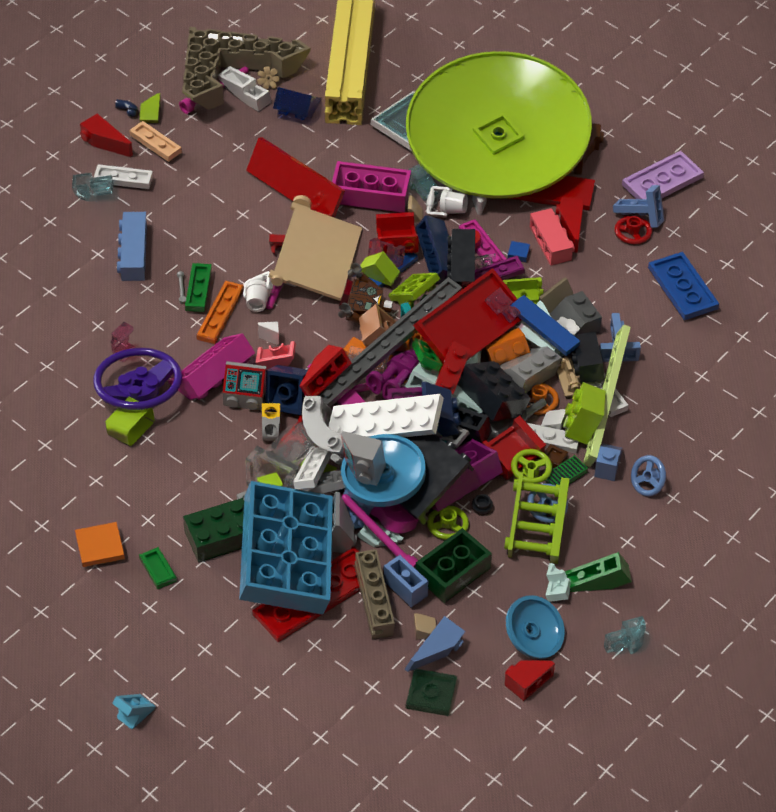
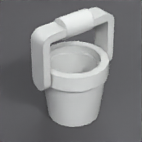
M433 186L427 197L426 212L431 217L446 218L448 214L465 213L468 205L467 195L452 192L450 187ZM435 191L442 192L440 212H432Z
M269 271L247 280L244 284L243 296L246 299L248 309L251 311L260 312L266 307L271 289L273 288L272 278L268 277Z

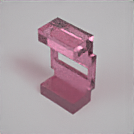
M378 238L369 240L368 256L383 252L384 245H387V256L396 267L403 265L405 246L399 245L394 247V244L380 241Z
M123 322L111 333V349L113 354L135 348V346L128 343L129 335L134 331L133 326L126 322ZM127 358L121 359L119 361L124 362Z

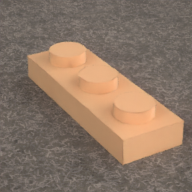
M144 121L129 130L131 137L168 162L182 153V148Z

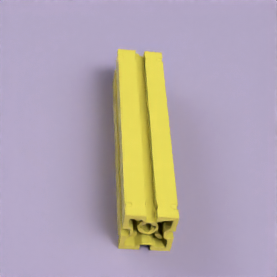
M375 0L337 1L325 92V123L340 124V120H347V124L362 125Z

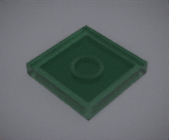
M414 669L406 701V709L449 716L457 676Z

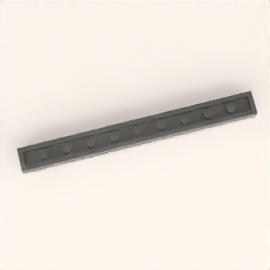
M449 277L351 360L352 364L318 396H321L323 401L331 407L418 332L413 326L417 321L463 288Z

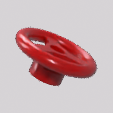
M639 216L623 217L617 221L614 228L616 236L627 244L644 243L652 235L650 223ZM645 226L647 232L643 237H640L639 229ZM621 231L633 235L634 239L625 237Z

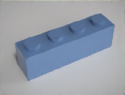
M123 212V220H119V231H122V233L118 234V243L121 245V247H118V259H121V261H117V273H121L122 281H145L146 212Z

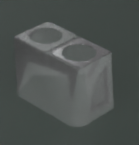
M299 422L288 426L265 450V453L284 474L294 471L317 445L310 439L303 424Z

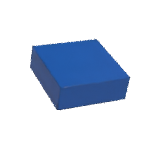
M511 241L507 259L518 256L520 261L526 262L530 244Z

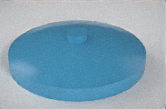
M393 434L370 436V438L382 440L386 463L377 486L357 481L344 457L341 465V476L345 489L354 499L369 506L388 507L400 504L415 495L425 480L426 465L421 450L412 441L402 436Z

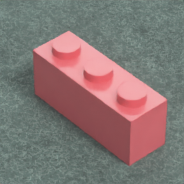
M552 208L530 213L529 227L550 266L571 261L572 253L575 250L572 241H569L566 229L562 228L559 216L555 215Z

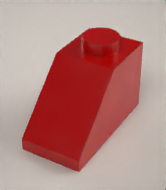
M521 660L515 666L511 665L506 670L505 686L521 700L525 701L554 676L555 663L553 661Z

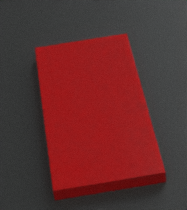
M492 268L417 321L413 326L443 362L452 341L471 349L467 359L469 360L519 323L521 319L509 310L510 305L517 300L516 296Z

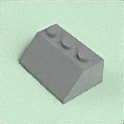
M545 346L530 349V353L507 361L500 367L527 393L532 390L534 385L541 384L556 375L562 357Z

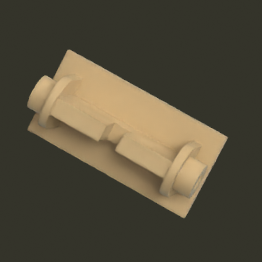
M569 357L562 358L557 374L565 397L573 396L576 389H580L582 384L579 376H575L572 360Z

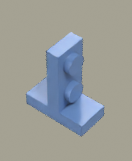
M652 185L646 191L647 199H619L613 205V212L621 213V215L638 213V215L649 214L650 227H658L664 221L660 185Z
M619 313L611 314L610 330L612 343H600V353L603 362H609L616 334L624 325V321L620 320ZM627 342L622 361H639L640 342Z

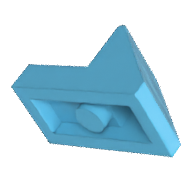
M141 694L116 696L112 703L119 708L117 718L131 729L135 728L156 707Z

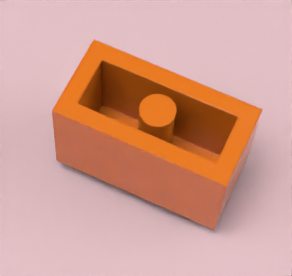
M520 328L504 333L484 348L488 360L495 361L499 365L530 353L527 340Z

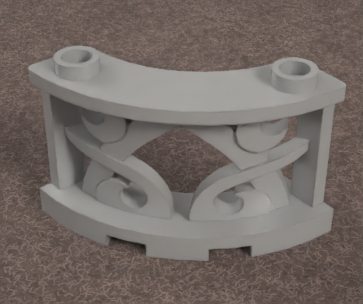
M305 396L302 406V420L308 436L317 446L331 452L330 458L341 467L345 457L341 433L335 432L328 427L332 409L323 401L321 396Z

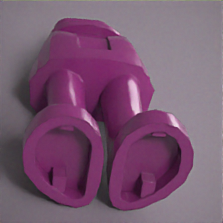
M410 348L392 357L387 362V369L382 374L378 371L370 372L366 376V383L370 390L377 395L382 391L383 397L388 399L387 388H401L404 381L409 379L412 370L420 363L414 349Z

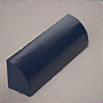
M425 215L415 228L429 273H438L440 280L436 283L441 284L447 279L449 235L443 220Z

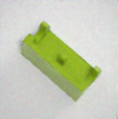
M541 277L503 280L517 299L525 295L533 303L537 304L539 297L544 294Z

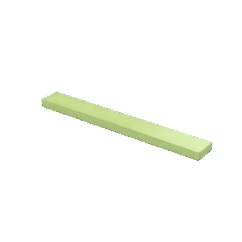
M625 324L617 332L602 387L606 391L604 417L588 443L583 461L584 465L588 467L597 459L631 328Z

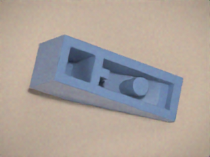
M444 616L404 670L407 672L448 656L452 650L457 651L464 642L461 637L466 631Z

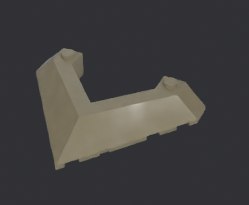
M189 26L182 93L208 110L224 104L223 85L218 82L221 67L228 68L231 66L238 69L247 67L253 70H264V67H270V70L274 68L278 71V76L285 78L299 70L310 53L311 48L300 40L293 39L292 42L282 41V38L268 36V39L258 38V35L224 32L214 29L203 31Z

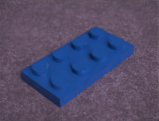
M683 252L649 262V270L683 320L719 309L718 301Z

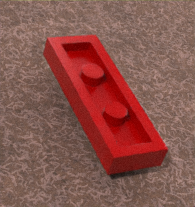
M452 341L434 385L449 389L454 394L471 349Z

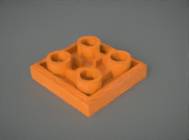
M117 522L75 530L83 567L125 559Z

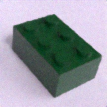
M243 498L183 516L184 532L198 563L242 549Z
M461 528L416 562V570L428 580V589L446 603L491 568L492 553Z

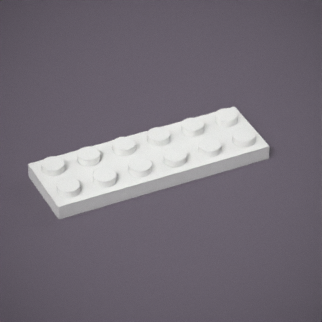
M441 394L333 406L328 427L338 433L346 431L366 437L379 434H393L402 437L436 434L444 398Z

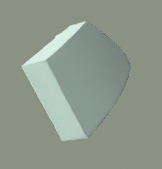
M377 524L395 543H400L403 540V537L398 533L385 530ZM366 525L357 534V537L373 547L386 546Z
M549 563L546 574L549 581L545 595L547 601L567 600L570 593V580L567 578L564 570H559L555 567V564Z

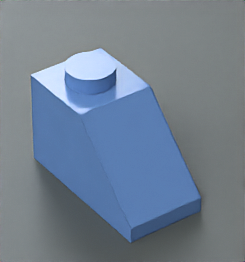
M602 444L596 460L594 477L615 481L623 448Z

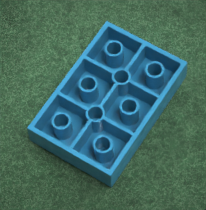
M250 482L244 498L239 600L324 614L330 602L333 496L261 482Z

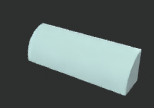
M419 363L412 370L405 387H422L421 382L425 381L435 384L439 372L434 369L432 371L426 370ZM457 385L453 397L458 398L459 406L484 414L483 410Z

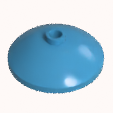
M524 596L516 600L507 612L506 629L513 645L522 654L533 659H545L554 655L561 648L565 636L564 623L558 610L549 601L539 596Z

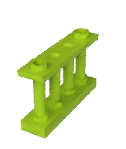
M519 472V478L514 479L513 485L516 499L510 537L505 539L504 549L508 550V557L511 558L513 548L544 552L546 555H550V563L558 564L569 478L561 477L560 485L549 486L523 482L524 472ZM524 490L555 495L554 497H558V503L552 506L520 501L521 492ZM519 510L549 513L556 518L555 523L547 525L517 521ZM516 529L549 533L550 536H553L552 543L541 544L515 540Z

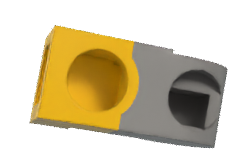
M262 403L263 441H279L280 403ZM269 409H274V410H276V412H266V411L269 410Z

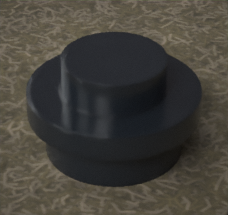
M479 494L473 499L472 508L475 512L485 514L492 510L493 502L488 495Z

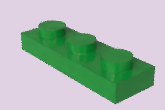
M192 263L185 311L205 312L212 264Z
M414 338L411 345L421 366L429 371H432V369L439 371L442 366L439 357L427 342Z

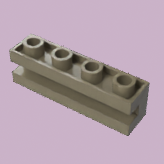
M377 549L356 552L354 567L371 639L393 636L395 622Z

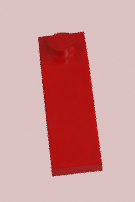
M98 113L80 123L81 138L93 147L127 157L133 156L132 142Z
M561 197L560 204H556L555 215L559 216L562 228L566 229L569 241L573 242L574 253H578L584 199Z
M328 345L314 358L299 385L305 396H318L352 364L344 349Z

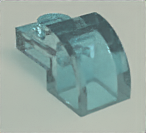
M417 164L408 169L411 170L409 188L411 190L415 189L423 201H426L431 187L437 186L430 174L420 164Z
M92 173L73 175L72 190L82 200L96 201L99 195L113 194L112 175L93 178Z
M643 616L623 621L621 630L605 634L604 648L606 652H619L624 648H627L630 654L637 652L644 641L646 624Z

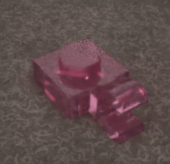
M501 288L497 289L485 300L497 315L502 313L510 323L521 314L516 307L510 306L513 301Z

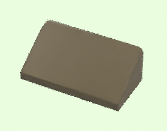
M566 277L539 297V301L543 302L549 314L565 297L573 294L568 279Z

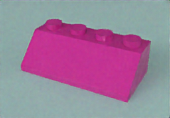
M337 161L332 182L345 190L340 205L404 213L408 201L411 170Z
M241 333L222 338L181 370L182 382L178 391L188 399L198 398L200 400L209 394V389L216 388L223 383L222 379L225 375L226 361L245 364L250 362V357L255 354V351L244 334ZM174 377L168 381L169 385L173 384Z

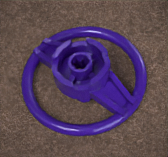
M131 348L107 357L97 367L93 384L98 396L105 403L121 409L142 410L156 407L172 398L181 386L182 371L176 360L162 351L150 348ZM132 356H150L162 360L149 371H147L146 367H138L136 370L120 375L118 377V385L102 387L101 378L104 371L118 360ZM174 373V381L171 387L165 393L158 396L159 388ZM128 397H131L139 402H129L125 400Z

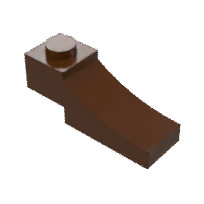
M592 123L588 148L583 158L575 167L574 174L582 175L583 166L587 158L594 150H599V143H603L604 132H601V124Z

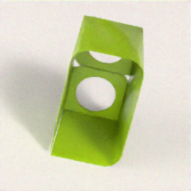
M128 397L125 400L129 402H139L131 397ZM118 408L105 421L107 433L109 436L132 446L154 423L151 420L155 421L152 408L142 410Z

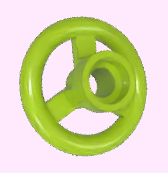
M525 449L518 452L511 462L512 472L517 479L519 478L517 463L519 462L523 465V482L541 483L552 472V463L549 457L536 449ZM535 455L540 457L541 460L529 461L523 456ZM546 465L544 474L538 477L539 468Z
M449 505L439 512L433 510L429 514V520L427 521L430 532L443 540H447L461 528L467 531L469 526V520L465 512ZM440 514V522L433 523L434 518ZM457 515L462 519V527L456 524ZM451 528L455 533L445 534L439 532L438 529Z

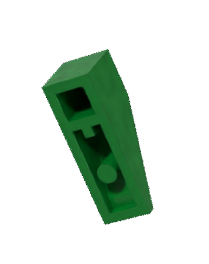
M619 552L565 571L571 583L570 592L613 589L632 582L629 564Z

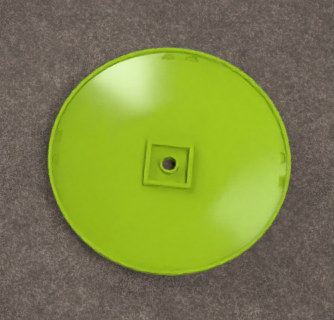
M505 51L472 54L458 58L440 67L418 87L410 101L406 116V133L410 149L427 173L437 181L456 191L485 198H513L529 195L546 189L562 180L583 158L589 145L592 130L590 107L582 90L575 81L549 62L530 55ZM499 132L503 133V135L497 136L494 133Z

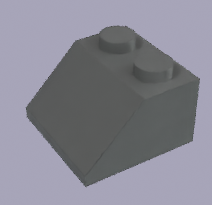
M583 291L565 297L550 313V316L555 321H558L560 317L574 320L580 328L576 334L600 333L602 316Z

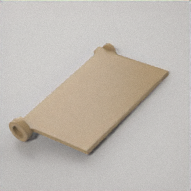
M298 195L293 199L290 208L294 211L275 270H270L268 277L272 278L271 282L275 286L290 283L341 301L348 278V270H350L362 227L311 210V200L306 196Z

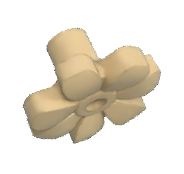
M264 67V72L259 71L257 74L261 77L257 79V83L259 85L263 84L262 88L266 90L269 89V86L272 89L276 88L275 82L279 81V76L275 75L278 71L274 68L270 70V67Z

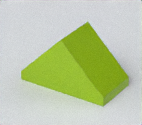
M384 251L366 257L360 265L362 268L361 272L369 278L389 286L393 285L400 274V270Z

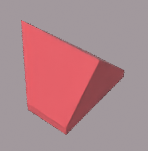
M292 341L289 345L282 343L281 346L273 348L270 345L268 349L259 347L255 363L266 366V369L276 365L289 366L294 359L295 341Z

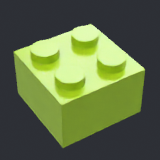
M584 382L580 389L575 390L572 403H568L565 408V415H567L563 427H565V437L584 444L589 443L604 417L605 390Z

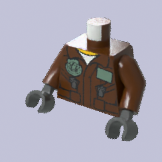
M358 263L352 264L351 268L353 269L348 270V275L350 277L356 276V279L353 280L348 303H342L339 306L341 311L338 313V316L340 318L346 316V320L360 325L359 317L375 304L385 312L391 313L393 301L383 300V289L361 272L362 268Z

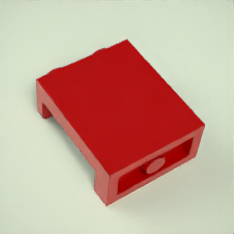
M414 212L376 214V234L380 252L384 251L385 254L418 253V235L414 227Z
M521 416L514 419L513 425L489 442L486 440L482 442L483 445L498 452L502 473L499 475H502L506 480L514 475L511 469V462L518 452L525 449H536L544 453L546 448L543 440ZM535 455L523 456L525 459L529 461H535L537 458H539ZM519 462L517 463L518 471L523 469V465Z

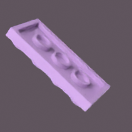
M679 151L622 179V186L636 199H647L646 191L652 185H660L661 198H664L703 178L704 172L682 151Z

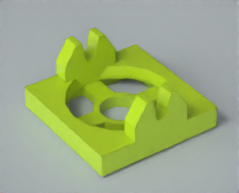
M438 273L412 274L388 296L391 301H398L400 306L408 302L412 309L414 307L413 300H416L425 291L430 289L433 291L440 277Z

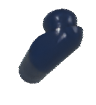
M116 99L115 108L127 110L128 116H136L138 111L137 105L131 101Z

